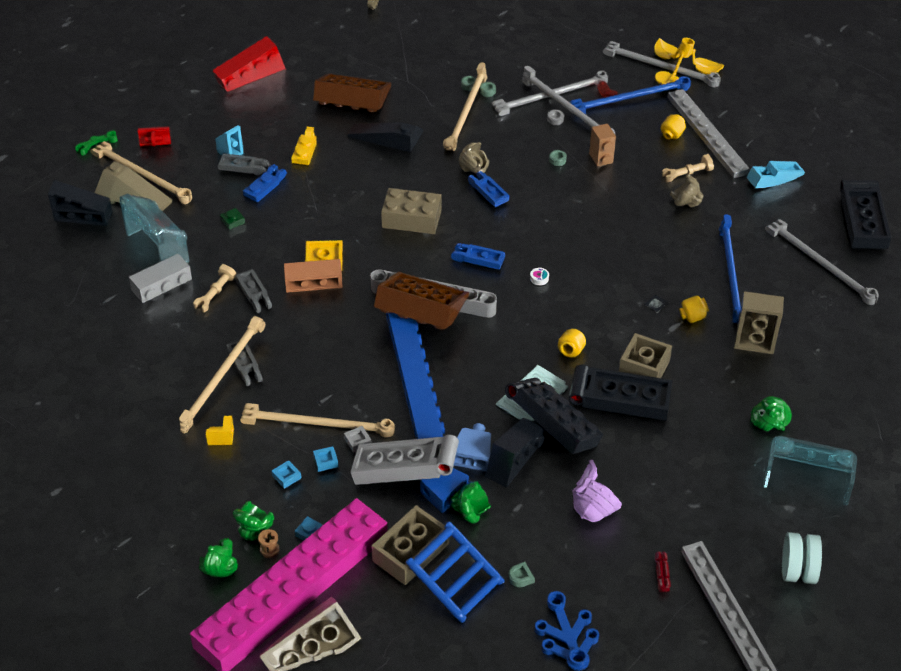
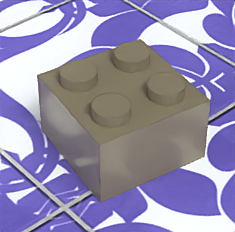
M635 333L620 359L619 372L661 378L670 362L672 345Z

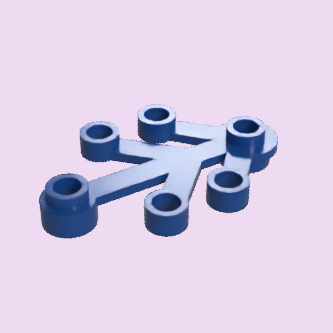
M553 591L548 595L547 605L555 612L561 630L549 625L545 620H538L535 623V633L540 636L547 634L566 643L568 649L556 645L552 639H545L542 642V652L546 655L554 653L566 659L567 665L573 670H584L588 667L590 661L587 653L592 644L598 642L599 632L594 628L588 629L585 634V640L580 647H578L576 640L584 626L591 623L592 614L588 610H581L578 613L576 623L571 629L564 611L566 597L562 592ZM582 616H587L588 619H583V618H581V617H582ZM543 626L545 629H539L538 627ZM589 635H595L596 637L590 638ZM550 645L552 648L548 649L545 646Z

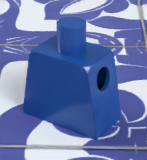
M453 468L452 473L449 475H440V478L421 479L420 492L441 513H444L451 506L452 496L465 484L469 483V476Z

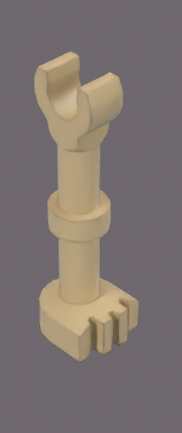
M706 154L702 156L701 163L688 164L676 170L666 168L662 170V176H666V182H672L680 175H691L693 172L703 169L707 172L714 170V163L710 155Z
M225 264L220 266L218 273L221 277L210 286V290L205 296L195 299L193 303L195 309L202 305V312L208 310L210 300L215 294L221 292L222 286L227 281H232L235 275H237L233 268Z

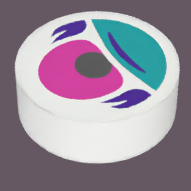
M535 268L530 273V281L535 285H545L549 281V272L544 268Z

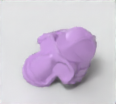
M592 459L589 460L587 468L581 479L576 483V488L572 489L574 509L580 515V518L596 522L619 510L622 503L610 489L595 481L598 475L596 472L597 468Z

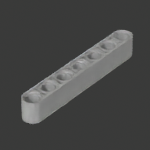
M380 269L372 271L370 275L371 291L376 294L378 285L396 273ZM429 280L469 292V296L459 312L488 318L496 314L497 297L494 293Z

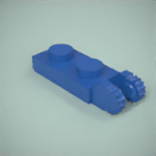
M273 164L268 168L267 172L263 173L243 190V196L258 203L279 185V182L285 178L287 170L281 168L278 171V166Z
M482 171L477 172V178L473 175L468 176L469 184L494 207L509 201V194Z
M461 243L455 245V251L451 254V258L455 261H464L499 270L505 259L503 251Z

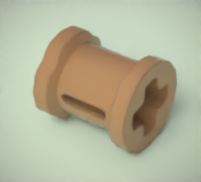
M271 529L263 530L258 536V541L261 545L260 553L266 558H273L280 551L277 544L278 534Z

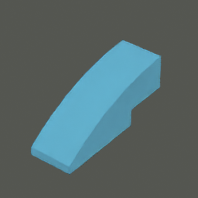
M769 161L766 167L752 166L747 179L755 188H766L794 180L804 175L805 171L797 162Z

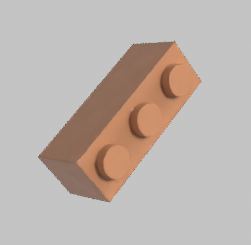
M340 259L284 263L286 293L343 288Z

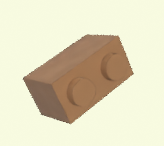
M608 124L594 126L591 129L589 154L597 167L611 164L614 160L616 135Z

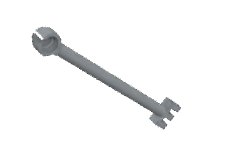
M610 41L603 50V54L613 57L615 54H619L673 72L676 65L621 49L619 48L620 43ZM680 66L677 70V73L705 81L704 83H707L710 87H717L720 84L721 78L716 72L705 75Z
M525 66L522 82L525 85L531 86L534 84L590 127L599 126L598 123L535 77L536 71L530 66Z
M598 71L593 78L552 90L557 94H562L593 84L606 85L608 75L605 71ZM541 92L506 103L503 99L492 102V106L502 116L509 114L510 108L550 96L545 92Z
M778 219L765 227L766 232L775 237L780 234L857 291L864 303L868 305L877 303L879 294L875 288H864L787 231V223Z

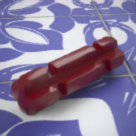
M658 551L655 554L657 584L660 592H668L671 587L668 557L664 551Z

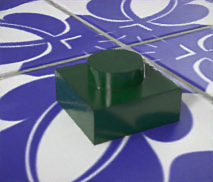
M236 208L220 214L221 221L229 230L245 223L244 216Z

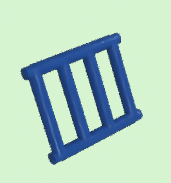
M448 521L444 526L445 529L416 557L407 559L405 563L455 618L463 623L467 618L466 615L497 584H503L505 580L467 538ZM452 535L460 546L428 575L420 564ZM467 552L476 562L444 592L435 581ZM482 568L491 578L459 608L450 598Z

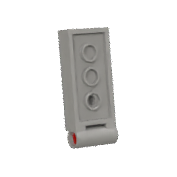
M445 435L444 437L359 444L350 471L353 481L357 485L440 478V475H449L453 470L459 440L454 435Z

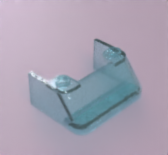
M125 194L119 198L128 236L143 230L157 245L160 262L176 254H179L187 263L190 262L186 243L188 238L185 231L180 230L158 207L154 200L131 194Z
M778 436L772 439L763 487L767 488L773 458H784L848 472L843 505H848L854 486L857 456L852 451L785 436Z

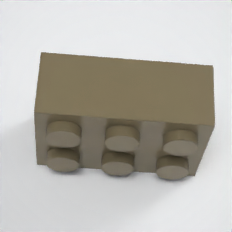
M388 188L381 211L382 228L435 234L442 211V194Z
M744 291L734 349L774 354L783 315L784 297Z
M416 505L372 545V561L406 585L416 576L405 563L406 560L416 557L445 529V525ZM449 538L420 564L422 568L449 544Z

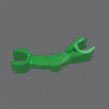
M109 131L106 135L92 136L90 140L77 144L75 146L76 153L80 151L81 156L88 153L93 145L100 142H117L116 131Z

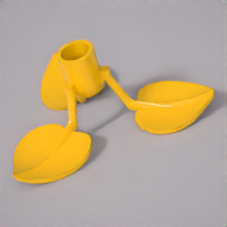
M659 38L654 47L655 54L660 58L670 59L672 57L675 59L679 57L673 74L666 71L656 73L655 80L659 84H667L678 80L680 77L675 75L683 57L688 58L691 54L692 63L696 65L695 69L703 74L717 73L724 65L704 58L695 59L696 50L693 49L695 41L691 38H683L679 48Z

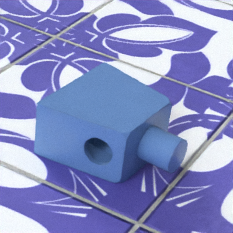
M476 423L473 429L463 428L457 437L459 444L454 465L487 471L490 459L491 433L485 432L483 424Z

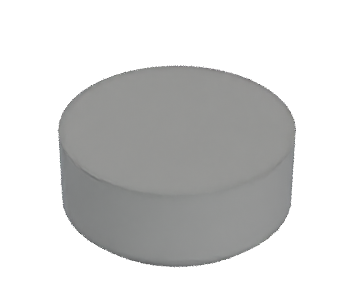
M560 110L549 111L547 114L548 123L552 125L562 124L564 113Z

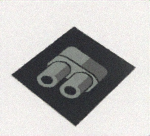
M655 294L644 305L658 313L669 302Z

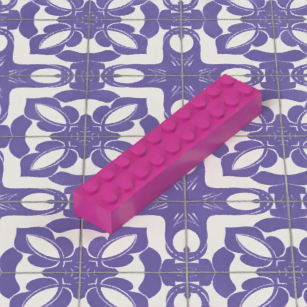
M356 498L190 633L193 648L217 671H230L372 551V545L388 531L387 521Z

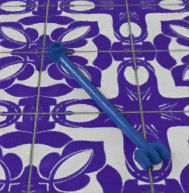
M682 76L675 80V82L588 102L575 99L571 100L570 103L586 114L587 108L675 88L687 91L690 88L691 80L689 77Z
M725 214L719 227V234L723 236L733 304L732 322L733 324H738L741 305L730 236L732 221L731 216Z

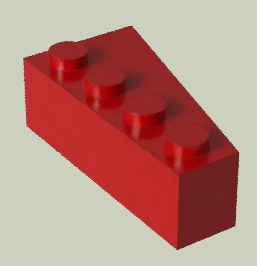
M266 36L212 71L217 82L228 92L286 68L277 46Z

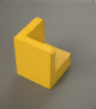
M224 416L223 426H213L206 429L208 445L233 444L234 425L232 416Z

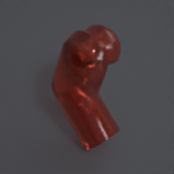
M605 81L598 83L597 88L601 96L610 97L618 95V91L611 90Z

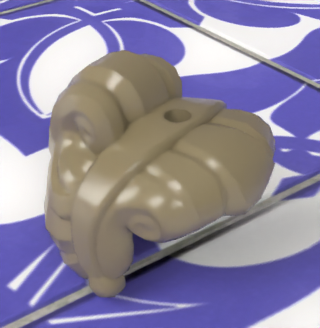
M480 142L468 144L460 153L459 165L463 171H471L475 174L479 171L485 173L488 168L489 160L485 152L480 150Z
M687 174L686 183L682 184L674 192L672 191L670 195L675 200L676 206L688 204L690 207H695L702 202L704 195L700 191L697 179Z

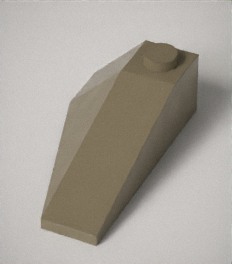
M116 161L103 170L95 190L96 194L110 198L111 204L120 202L124 206L137 205L145 210L162 212L172 203L171 198L129 167Z
M331 596L308 613L259 656L269 671H286L313 660H320L325 656L342 653L362 638L338 602Z

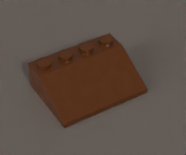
M328 73L315 80L313 100L323 105L334 103V106L337 107L347 105L351 109H360L361 107L367 108V111L376 112L382 108L391 83Z
M397 272L378 285L374 307L379 308L384 313L392 312L398 314L401 318H412L421 324L429 323L437 329H446L453 324L468 298L469 292Z

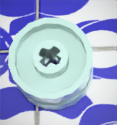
M787 532L782 553L783 580L796 582L801 574L804 583L817 584L822 561L821 537L819 535L807 534L802 541L799 533Z

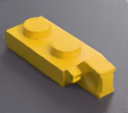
M307 127L305 135L301 134L291 158L292 163L310 164L317 144L316 136H314V127Z

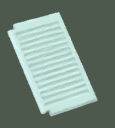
M539 365L522 379L539 378L541 382L545 381L548 385H551L559 395H562L568 389L564 380ZM506 394L496 403L498 407L519 420L524 417L532 422L534 421L526 411L514 400L509 399Z

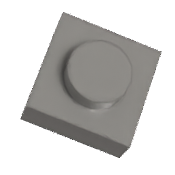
M363 426L344 433V439L352 452L357 451L359 444L372 443Z

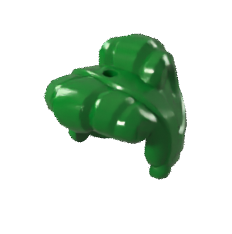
M769 396L752 408L750 420L754 426L764 431H769L773 428L784 431L791 421L792 413L784 400Z
M478 481L465 484L451 498V505L454 510L462 513L463 517L470 523H477L480 520V514L491 507L488 503V497Z
M246 501L241 509L237 508L233 511V517L240 525L238 532L245 540H257L263 530L269 529L273 525V513L269 512L266 514L265 511L253 505L251 501Z
M224 538L219 541V545L208 546V552L205 557L199 558V570L213 577H226L233 574L238 568L236 558L232 557V541L229 538Z

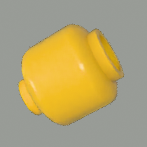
M674 114L666 117L660 129L666 139L676 140L684 132L686 124L682 116Z
M698 295L683 300L681 303L682 308L679 309L682 319H687L689 323L705 319L707 312H709L706 300Z
M577 329L566 330L558 340L559 351L564 356L571 358L578 356L586 345L584 334Z

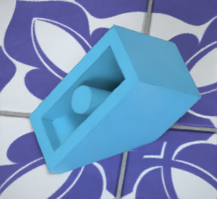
M239 125L215 138L219 154H244Z

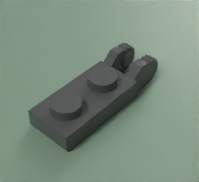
M223 153L218 163V170L253 173L256 176H261L267 172L266 168L268 169L270 163L268 160Z
M253 269L235 275L236 281L248 301L252 303L256 313L261 312V306L258 302L263 299L267 309L272 308L267 291Z
M239 340L226 344V349L229 354L237 345ZM246 344L233 363L239 375L242 376L245 385L249 386L251 385V380L247 373L253 371L257 382L263 380L258 364L248 344Z

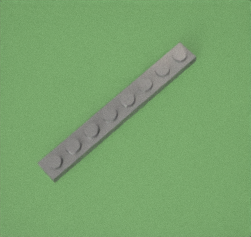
M683 89L669 92L668 99L730 175L733 178L749 174L750 168Z
M700 541L682 547V555L747 670L777 671L703 542Z

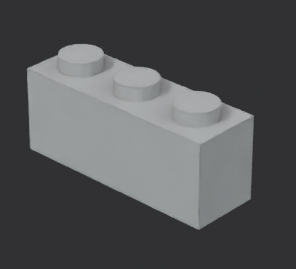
M179 254L129 277L131 290L142 303L192 279L190 266Z

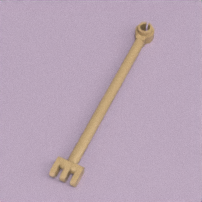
M479 63L477 67L478 76L453 133L443 141L444 149L447 151L456 150L457 138L481 83L487 80L485 63Z
M103 141L101 145L96 146V149L93 148L91 150L92 155L100 159L105 155L176 194V197H178L182 204H189L191 202L192 193L190 189L178 188L112 152L111 144Z
M254 316L251 319L247 331L189 411L185 409L181 414L179 421L182 433H187L193 425V418L251 337L264 330L266 324L262 318Z
M251 403L245 404L240 419L241 423L255 425L256 419L348 429L363 426L366 431H376V433L383 437H391L395 431V425L390 419L369 423L259 411V405Z

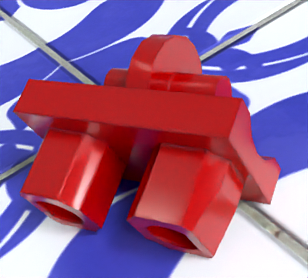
M169 126L138 128L140 146L154 147L171 144Z

